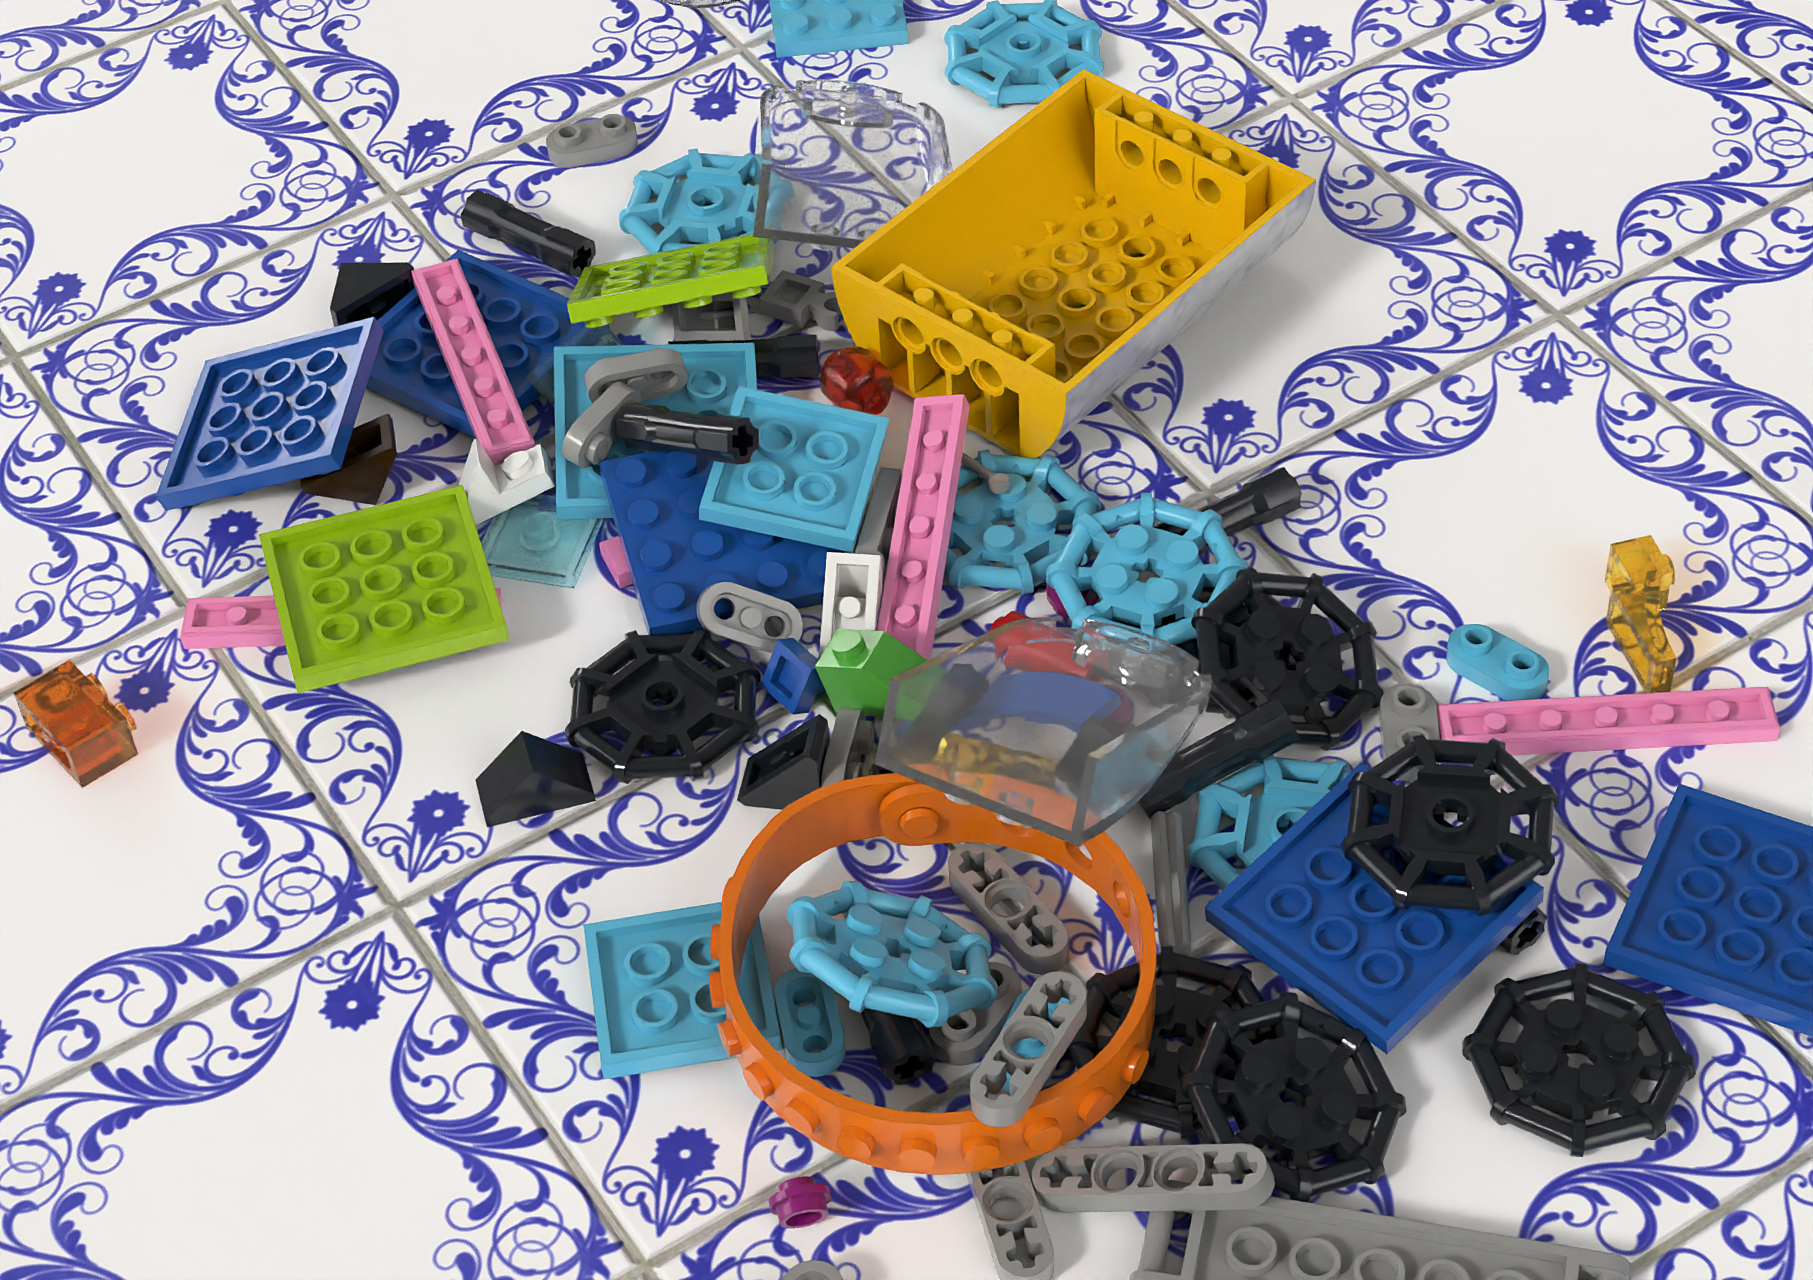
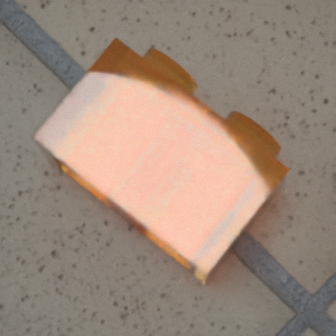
M71 660L66 661L13 692L27 730L82 788L138 755L131 734L137 727L128 709L121 702L113 705L108 700L106 690L99 679L93 673L85 676Z

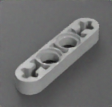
M1243 1143L1062 1147L1043 1154L1035 1162L1032 1170V1183L1045 1206L1053 1211L1063 1213L1246 1210L1264 1203L1272 1194L1275 1186L1274 1174L1263 1152L1253 1145ZM1192 1167L1198 1170L1196 1178L1190 1185L1179 1189L1167 1186L1169 1176L1177 1169ZM1124 1168H1131L1137 1171L1135 1180L1124 1189L1114 1190L1107 1187V1182L1114 1172ZM1216 1169L1218 1174H1212L1211 1170ZM1252 1169L1253 1173L1246 1174L1242 1184H1234L1233 1180L1241 1179L1243 1170ZM1071 1172V1174L1073 1175V1177H1066L1063 1179L1064 1173ZM1062 1181L1061 1187L1054 1188L1052 1183H1059ZM1086 1183H1092V1187L1088 1188Z

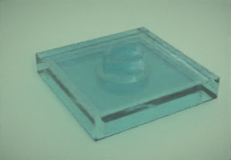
M538 494L493 517L481 543L490 574L495 577L575 588L605 518L557 519L556 496Z

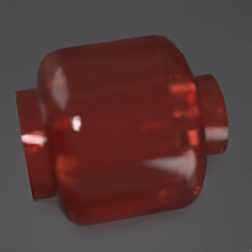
M860 346L843 348L833 352L826 359L820 377V390L833 406L873 415L880 414L887 407L894 389L893 376L870 350Z

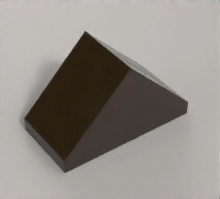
M387 413L353 428L341 469L334 470L325 475L318 474L301 478L300 484L303 491L311 495L376 505L397 456L393 419Z

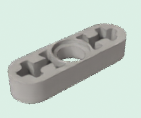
M970 842L954 849L948 859L949 884L952 891L1025 970L1038 975L1060 970L1066 964L1069 957V934L1064 923L991 846L984 843ZM967 868H971V869H972L971 871H968V872H966V873H965V871H964V870L967 869ZM984 870L985 883L987 885L985 889L984 880L976 872ZM1005 899L1016 900L1024 906L1021 912L1012 916L1000 915L992 907L997 902ZM1032 934L1041 944L1032 947ZM1053 942L1052 948L1047 949L1043 946Z
M1063 971L1049 972L1040 976L1033 983L973 1073L970 1080L971 1109L974 1116L980 1122L992 1127L1010 1126L1024 1116L1086 1019L1087 992L1084 983L1077 976ZM1061 998L1068 999L1069 1004L1061 1002L1051 1015V1024L1046 1021L1048 1019V1002L1056 1004ZM1032 1038L1041 1041L1047 1048L1037 1057L1024 1058L1015 1054L1012 1047L1022 1039ZM1007 1071L1011 1075L1009 1081L1010 1096L1001 1094L996 1100L989 1099L988 1093L997 1094L1003 1088L1007 1081Z
M1025 1161L1001 1167L1002 1176L993 1179L992 1169L966 1173L999 1279L1051 1280L1054 1274L1053 1245ZM1011 1197L1020 1200L1026 1206V1209L1020 1216L1014 1219H1002L991 1211L992 1205L1002 1198ZM1024 1237L1027 1255L1030 1260L1035 1261V1266L1023 1268L1022 1263L1016 1260L1015 1240Z

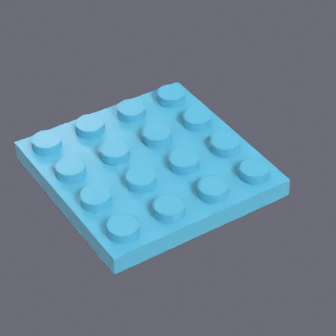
M754 343L554 347L557 519L613 518L600 475V463H593L588 468L583 469L562 456V445L568 430L593 404L587 393L584 375L594 363L602 358L641 353L654 348L675 350L682 355L688 373L686 384L674 394L644 400L641 403L666 406L671 411L705 416L712 414L729 415L738 386L757 390ZM619 437L611 445L603 461L649 451L626 448L624 441Z

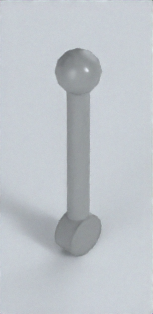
M963 452L961 463L989 482V488L992 493L1002 494L1009 490V477L1006 474L992 473Z

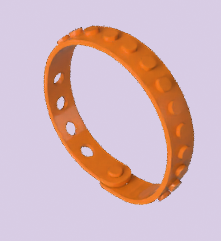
M926 770L870 775L842 780L816 789L789 804L775 815L752 840L741 857L733 877L728 879L724 887L720 924H713L710 939L711 959L719 960L720 971L709 972L712 1008L725 1007L726 1021L717 1024L723 1047L729 1058L737 1056L743 1069L744 1079L750 1090L759 1100H764L778 1116L795 1130L839 1155L877 1168L902 1173L931 1175L964 1174L1020 1163L1057 1149L1091 1128L1115 1107L1130 1085L1135 1084L1140 1079L1146 1068L1149 1058L1148 1048L1155 1020L1157 947L1153 912L1145 887L1125 853L1102 829L1073 808L1044 794L995 782L973 780L950 781L939 773ZM1006 812H1018L1032 820L1035 827L1025 828L1013 823L1007 817ZM885 836L894 843L905 846L974 842L1002 845L1041 856L1064 867L1094 889L1115 913L1131 941L1139 966L1140 980L1134 1001L1127 1017L1106 1047L1094 1059L1070 1077L1050 1088L1039 1091L1024 1116L1010 1126H988L980 1122L974 1116L972 1110L945 1113L900 1111L875 1106L844 1096L818 1083L785 1060L758 1031L739 995L743 957L755 922L770 896L792 872L805 862L831 848L852 841ZM1075 839L1086 847L1092 860L1082 853Z

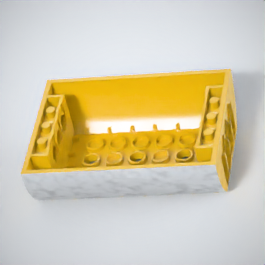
M1083 69L831 266L833 286L851 337L876 378L914 399L918 397L964 394L970 406L967 421L968 429L1018 457L1037 458L1289 241L1301 228L1310 211L1315 193L1316 179ZM1082 305H1086V306H1084V307H1082V308H1073V307H1079V306H1082Z

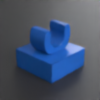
M794 638L778 639L760 686L793 715L809 713L816 694L826 693L815 668L818 659Z

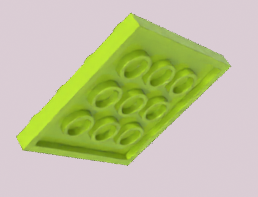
M768 230L585 267L567 303L571 324L584 321L586 328H594L614 322V315L633 312L635 318H644L662 313L664 311L663 305L682 302L683 308H694L711 303L713 295L731 292L732 298H744L762 292L761 286L769 284L775 251L772 232Z
M463 485L259 534L297 693L509 640L507 625Z

